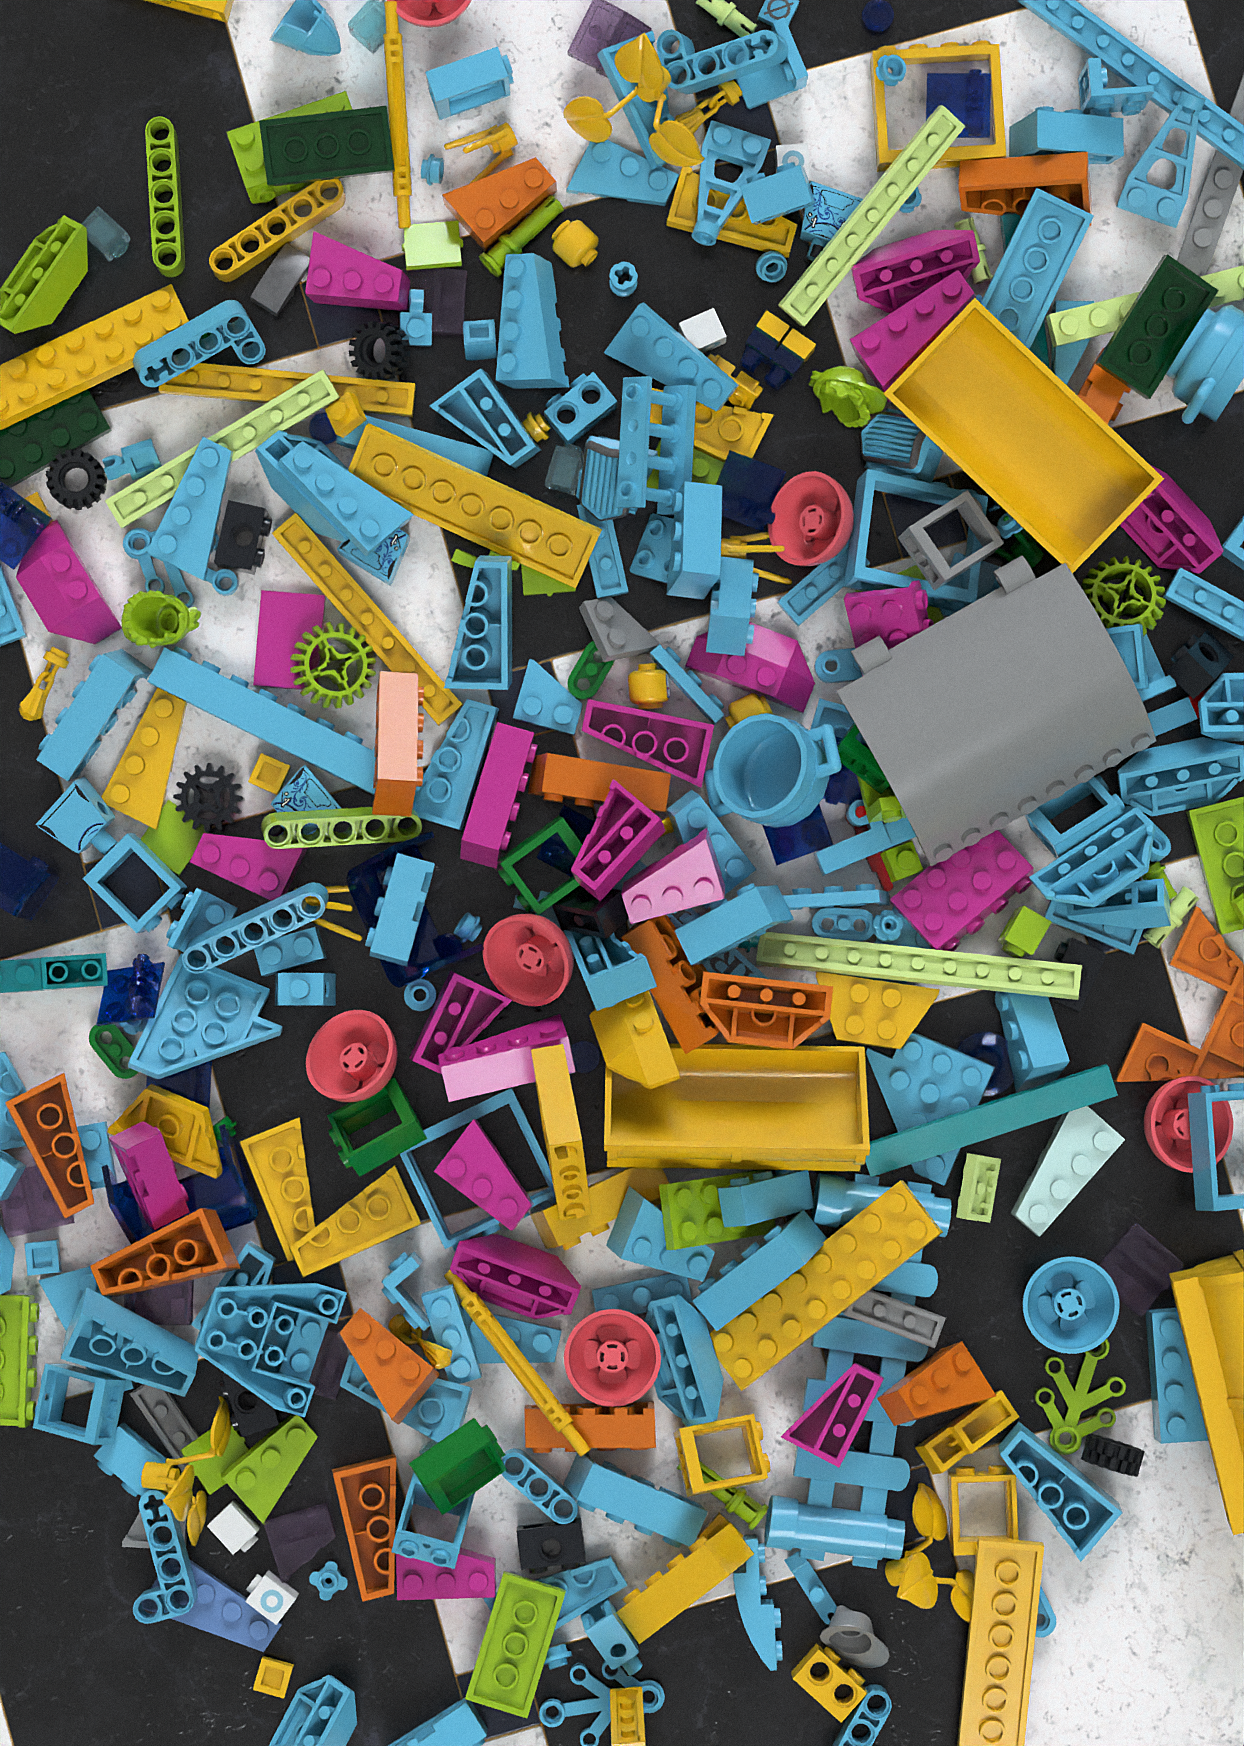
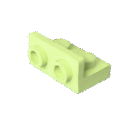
M967 1153L963 1169L961 1192L958 1199L957 1218L990 1223L1001 1159Z

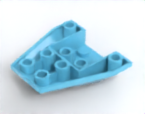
M318 1283L214 1287L193 1350L274 1409L305 1417L315 1386L309 1382L322 1340L328 1323L337 1324L347 1293Z

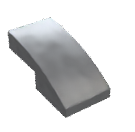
M286 243L250 296V301L277 317L294 295L295 287L308 272L310 257Z

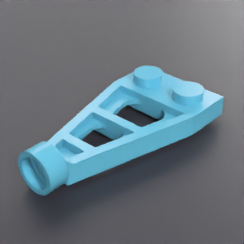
M1181 91L1177 105L1128 174L1116 207L1173 228L1177 227L1188 199L1199 113L1206 99ZM1185 106L1194 111L1188 114L1183 111L1182 107ZM1173 128L1184 130L1187 134L1185 146L1180 155L1164 151L1162 148L1167 135ZM1162 158L1173 161L1177 168L1175 184L1170 189L1150 184L1146 178L1153 164Z
M711 120L701 149V154L705 159L700 163L697 218L692 232V238L696 242L706 246H712L716 243L719 232L743 199L740 186L747 184L746 178L761 173L771 139ZM717 159L743 167V172L734 183L715 177L714 167ZM710 189L730 195L722 210L707 205Z

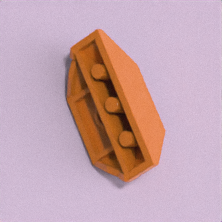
M703 972L700 1006L728 1043L793 1050L830 1019L833 986Z

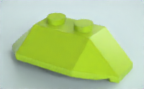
M64 215L58 219L56 224L48 227L35 237L0 288V326L17 334L54 322L88 272L86 227Z

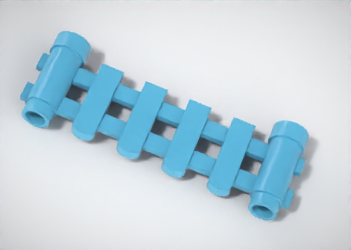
M819 1173L814 1188L813 1202L815 1208H812L811 1219L816 1225L838 1228L839 1225L844 1226L891 1187L878 1185V1176L870 1177V1175L854 1173V1180L849 1181L844 1176ZM907 1181L906 1185L943 1231L939 1237H946L951 1218V1199L934 1197V1193H931V1184ZM921 1249L872 1289L891 1292L890 1297L915 1306L916 1296L930 1297L934 1294L938 1284V1274L933 1266L921 1263L923 1251ZM841 1313L812 1336L811 1345L813 1347L829 1349L825 1379L806 1377L802 1410L806 1412L852 1366L854 1353L880 1356L879 1375L884 1377V1380L864 1418L866 1421H872L868 1452L849 1449L841 1466L838 1468L796 1446L792 1474L797 1477L810 1478L807 1503L798 1502L796 1498L771 1495L766 1515L764 1546L790 1551L792 1548H799L800 1558L824 1561L825 1552L853 1556V1566L877 1569L878 1560H882V1558L900 1560L905 1537V1522L903 1520L889 1519L884 1514L888 1490L902 1491L906 1488L910 1478V1467L907 1461L902 1457L893 1456L897 1425H893L877 1398L904 1378L907 1361L919 1362L923 1360L929 1346ZM916 1420L900 1424V1426H912ZM835 1482L863 1486L859 1511L832 1507Z

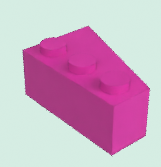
M313 231L305 294L314 303L407 311L411 280L402 270Z
M614 779L611 782L610 791L603 806H600L597 812V819L591 832L587 834L571 868L575 880L599 901L610 892L666 831L662 820Z
M477 1119L472 1120L434 1170L440 1177L511 1231L515 1230L534 1205Z
M460 1547L455 1569L396 1554L397 1600L493 1598L496 1595V1558Z

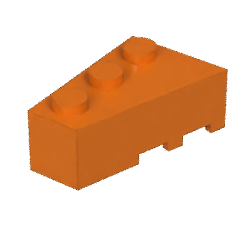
M535 157L445 193L442 196L447 209L486 252L499 241L498 238L502 234L504 235L511 231L537 209L549 195L556 193L557 184L556 180Z
M1102 348L1077 396L1108 424L1110 420L1114 422L1123 406L1119 401L1124 392L1129 394L1131 388L1095 364L1105 349Z
M361 1308L340 1331L341 1337L391 1420L399 1425L438 1378L440 1373Z
M963 1341L940 1349L877 1399L893 1425L896 1426L976 1404L997 1395Z

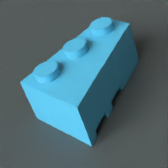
M754 883L749 884L736 891L738 897L730 901L725 898L709 906L710 912L702 916L700 913H695L683 919L682 923L684 926L674 931L690 964H703L738 947V944L755 935L759 937L765 934V930L778 923L784 922L786 924L794 920L778 885L755 887Z

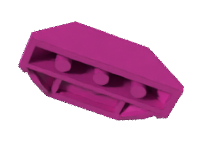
M932 230L874 248L851 268L858 299L887 313H892L957 270L966 280L972 269L976 268L980 263L973 230Z
M1152 466L1164 480L1136 507L1120 526L1159 568L1178 570L1181 567L1186 571L1200 574L1224 552L1208 517L1167 473Z
M56 519L31 534L28 538L16 578L48 632L95 645L121 630L120 623L58 520Z
M749 622L750 625H754L752 644H746L744 656L706 652L708 632L696 637L685 665L686 668L747 692L755 693L760 697L764 695L770 701L804 713L815 682L797 640Z
M499 1234L459 1241L450 1266L451 1272L460 1277L471 1292H476L481 1300L532 1319L553 1317L560 1314L570 1315L581 1289V1285L558 1256Z

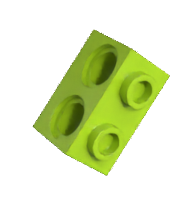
M1026 906L1015 908L997 942L1003 945L1001 950L1013 958L1033 956L1052 921Z

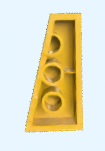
M628 1167L611 1175L606 1180H601L588 1186L592 1215L583 1216L579 1219L559 1220L557 1204L554 1203L553 1206L535 1211L530 1216L546 1249L562 1245L563 1249L567 1250L581 1243L580 1236L588 1232L595 1236L610 1228L608 1222L617 1218L629 1186L656 1206L661 1204L659 1185L669 1183L663 1168Z
M731 1522L707 1540L703 1535L688 1547L692 1553L687 1557H684L682 1553L666 1564L669 1571L664 1575L660 1571L653 1574L644 1582L647 1586L645 1590L640 1592L638 1588H635L622 1599L626 1605L619 1609L616 1614L639 1644L718 1585L754 1555Z

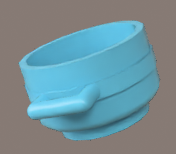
M1233 305L1224 306L1216 313L1209 308L1206 309L1166 373L1168 377L1174 380L1172 386L1174 397L1188 405L1182 414V421L1184 423H1192L1199 413L1216 422L1244 378V312Z
M769 713L749 716L733 726L720 742L713 762V768L708 769L704 773L711 811L716 817H722L734 812L743 819L774 828L794 825L809 816L823 799L829 776L839 772L842 768L834 729L830 724H824L808 730L794 720Z

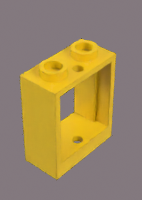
M754 1414L679 1428L673 1433L687 1497L759 1483L768 1478L767 1473L770 1472V1462L768 1455L762 1452L760 1441L763 1440V1430L760 1422L755 1421ZM742 1428L752 1474L704 1483L694 1437Z
M1006 1465L988 1466V1471H975L973 1466H960L955 1468L956 1472H947L950 1549L954 1556L976 1555L978 1537L1018 1540L1016 1475L1012 1470H1007ZM1004 1481L1006 1535L960 1537L958 1483Z

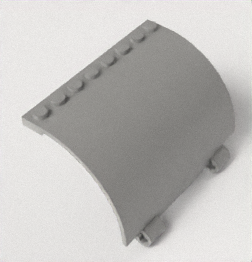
M1020 556L993 571L1000 588L889 650L882 638L877 636L851 651L855 662L864 676L836 692L881 768L931 866L946 861L965 847L972 846L992 832L1005 828L1010 822L1023 815L1032 813L1037 807L1052 799L1059 798L1069 789L1089 781L1096 774L1109 767L1118 765L1123 759L1138 751L1145 750L1150 744L1157 741L1141 697L1116 646L1091 602L1065 563L1036 579L1026 559Z

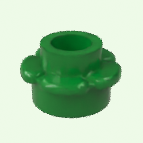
M225 1116L213 1126L216 1141L219 1140L221 1144H224L237 1133L234 1129L237 1124L236 1121L232 1122L228 1116Z

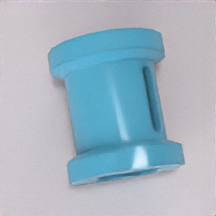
M625 261L613 265L609 274L610 289L617 296H630L634 293L638 284V274L634 265ZM624 274L629 275V281H625L623 285L618 283V278H622Z

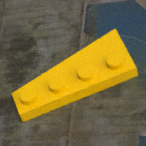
M682 167L666 226L693 232L697 218L699 175L692 172L693 169L690 167ZM710 189L707 205L722 210L730 195ZM743 198L719 232L717 239L763 252L778 251L784 257L789 258L797 224L780 216L754 225L751 223Z
M158 687L101 797L108 806L156 830L158 829L162 807L165 802L175 750L179 742L187 707L186 701Z
M300 1117L239 1142L287 1262L294 1259L289 1248L315 1228Z

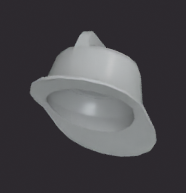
M843 1605L836 1608L829 1627L820 1634L821 1641L825 1645L832 1648L846 1661L859 1667H881L887 1663L890 1657L888 1648L874 1635L870 1618L864 1613L852 1611Z

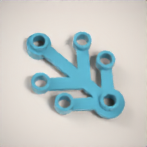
M134 528L128 531L123 539V548L128 556L139 561L146 580V591L150 590V584L153 581L160 582L161 586L158 591L162 593L165 591V583L157 576L151 557L163 561L175 593L174 596L179 598L182 594H188L190 599L185 605L188 608L192 607L194 596L186 588L180 572L182 569L147 552L156 531L149 532L144 528ZM216 533L214 535L216 544L213 546L212 552L217 550L219 536ZM143 539L145 541L143 549H135L134 543L136 540ZM207 568L206 581L213 585L217 593L229 596L236 592L239 580L233 571L220 569L216 572ZM224 578L232 580V585L228 589L221 587V581Z
M604 1661L602 1663V1674L605 1678L615 1679L625 1688L642 1687L643 1693L647 1690L654 1693L653 1700L645 1701L643 1699L644 1713H654L662 1707L665 1695L662 1686L654 1680L640 1682L633 1676H626L620 1666L614 1674H609L605 1670L606 1665H608L607 1662ZM576 1663L570 1669L571 1681L577 1685H583L598 1696V1698L562 1703L554 1698L547 1699L540 1706L539 1717L544 1725L557 1727L563 1722L565 1717L600 1712L589 1728H585L580 1734V1744L582 1746H597L600 1735L611 1721L610 1688L592 1676L585 1664ZM578 1668L583 1669L586 1673L582 1679H576L573 1675V1672ZM550 1706H555L559 1710V1713L554 1717L549 1716L546 1712ZM588 1733L596 1737L592 1744H588L583 1740V1737Z

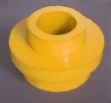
M529 412L527 414L528 418L522 422L525 429L536 442H539L541 439L547 440L550 437L547 431L551 429L549 423L541 413L535 415Z

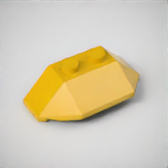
M649 990L618 1002L612 1007H606L599 1011L595 1008L590 1013L589 1017L608 1069L628 1079L637 1081L648 1089L680 1079Z

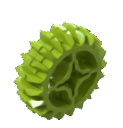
M1115 556L1110 559L1109 565L1104 561L1099 562L1098 570L1090 569L1088 572L1089 578L1083 579L1081 586L1084 588V593L1105 628L1142 624L1143 636H1145L1147 633L1146 628L1153 630L1157 624L1155 620L1161 619L1163 612L1160 608H1164L1166 604V599L1161 597L1164 595L1165 588L1156 586L1160 582V576L1150 577L1151 566L1146 567L1144 570L1141 569L1140 559L1136 560L1134 565L1129 564L1128 556L1123 558L1121 564H1119ZM1112 579H1125L1121 584H1112L1110 582L1104 584ZM1134 584L1138 585L1141 588L1146 597V601L1143 600L1142 596L1136 593L1134 589ZM1127 589L1125 603L1122 602L1120 608L1117 609L1119 595L1122 596L1124 590ZM1098 597H1101V601L1109 606L1110 615L1103 610ZM1127 613L1132 615L1140 614V616L1133 619H1119L1121 615Z
M331 622L324 624V632L318 625L312 627L314 637L308 632L303 633L302 638L306 644L296 642L294 645L301 654H292L290 656V660L299 662V666L290 668V673H300V678L293 681L294 685L304 683L306 687L301 690L300 694L305 696L312 692L313 694L310 698V703L312 704L317 703L320 697H322L321 704L323 708H328L331 700L335 709L342 707L343 700L348 706L354 704L353 695L358 699L364 697V692L360 686L365 689H369L372 686L371 682L365 679V676L374 677L376 675V671L367 669L368 665L376 663V658L367 659L366 653L371 652L373 647L371 645L364 648L361 646V643L366 639L364 635L356 639L353 638L356 633V628L354 627L349 628L346 634H344V623H338L335 632ZM327 640L339 641L345 644L352 652L339 654L333 645L329 646ZM318 644L320 651H318L320 663L316 668L310 670V655ZM329 658L331 661L346 660L336 668L338 672L335 670L329 671V669L324 672L320 671L330 663ZM356 660V675L348 686L346 682L348 680L346 668ZM322 676L327 677L333 685H337L339 691L324 689L314 679Z

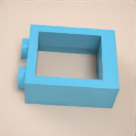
M498 47L425 72L429 93L439 120L510 96L509 85L514 83L513 71L508 56L504 55L501 57Z
M1098 775L1096 777L1093 776L1092 779L1085 783H1080L1069 789L1059 798L1052 799L1037 807L1032 813L1026 814L1025 817L1030 829L1053 856L1058 859L1123 816L1122 812L1126 808L1116 793L1112 796L1109 794L1107 784ZM1091 793L1104 805L1103 808L1063 834H1060L1049 822V820Z
M127 833L83 878L136 933H143L145 930L149 933L153 931L163 920L160 915L168 907L171 910L177 907L185 898L182 893L188 888L135 833ZM133 852L170 887L140 919L103 884Z
M45 1363L44 1372L41 1377L38 1403L35 1408L33 1428L91 1445L114 1444L126 1380L69 1364ZM69 1377L95 1383L86 1428L61 1421Z
M413 1472L391 1552L406 1558H415L433 1563L436 1566L455 1569L475 1493L447 1512L460 1516L453 1543L406 1531L413 1504L438 1510Z

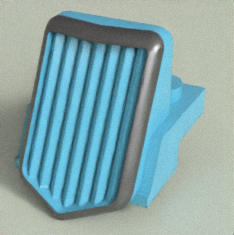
M887 408L885 412H879L860 432L861 454L863 459L867 461L865 468H880L886 470L888 474L896 476L911 475L916 477L918 481L932 483L943 451L901 411Z
M600 435L598 437L590 436L585 444L583 466L579 472L576 498L599 521L622 518L628 513L635 514L638 508H616L620 441ZM648 449V455L658 456V451ZM647 468V480L653 471L651 468Z

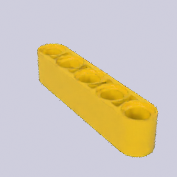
M339 179L315 181L214 249L209 257V264L214 275L223 282H231L282 249L286 243H291L340 210L346 201L341 181ZM328 188H335L339 191L338 195L331 200L324 199L322 197L323 192ZM301 206H310L312 208L311 214L307 217H299L296 215V212ZM276 223H282L286 226L285 231L280 235L270 233L271 227ZM249 241L259 242V247L255 252L248 253L244 251L245 244ZM229 258L233 260V264L228 270H219L217 268L218 263L222 259Z

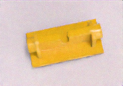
M710 354L707 358L739 384L728 400L734 406L750 411L755 399L759 397L764 389L759 386L760 382L743 371L735 379L731 374L736 367L720 357V355L717 354L715 357Z

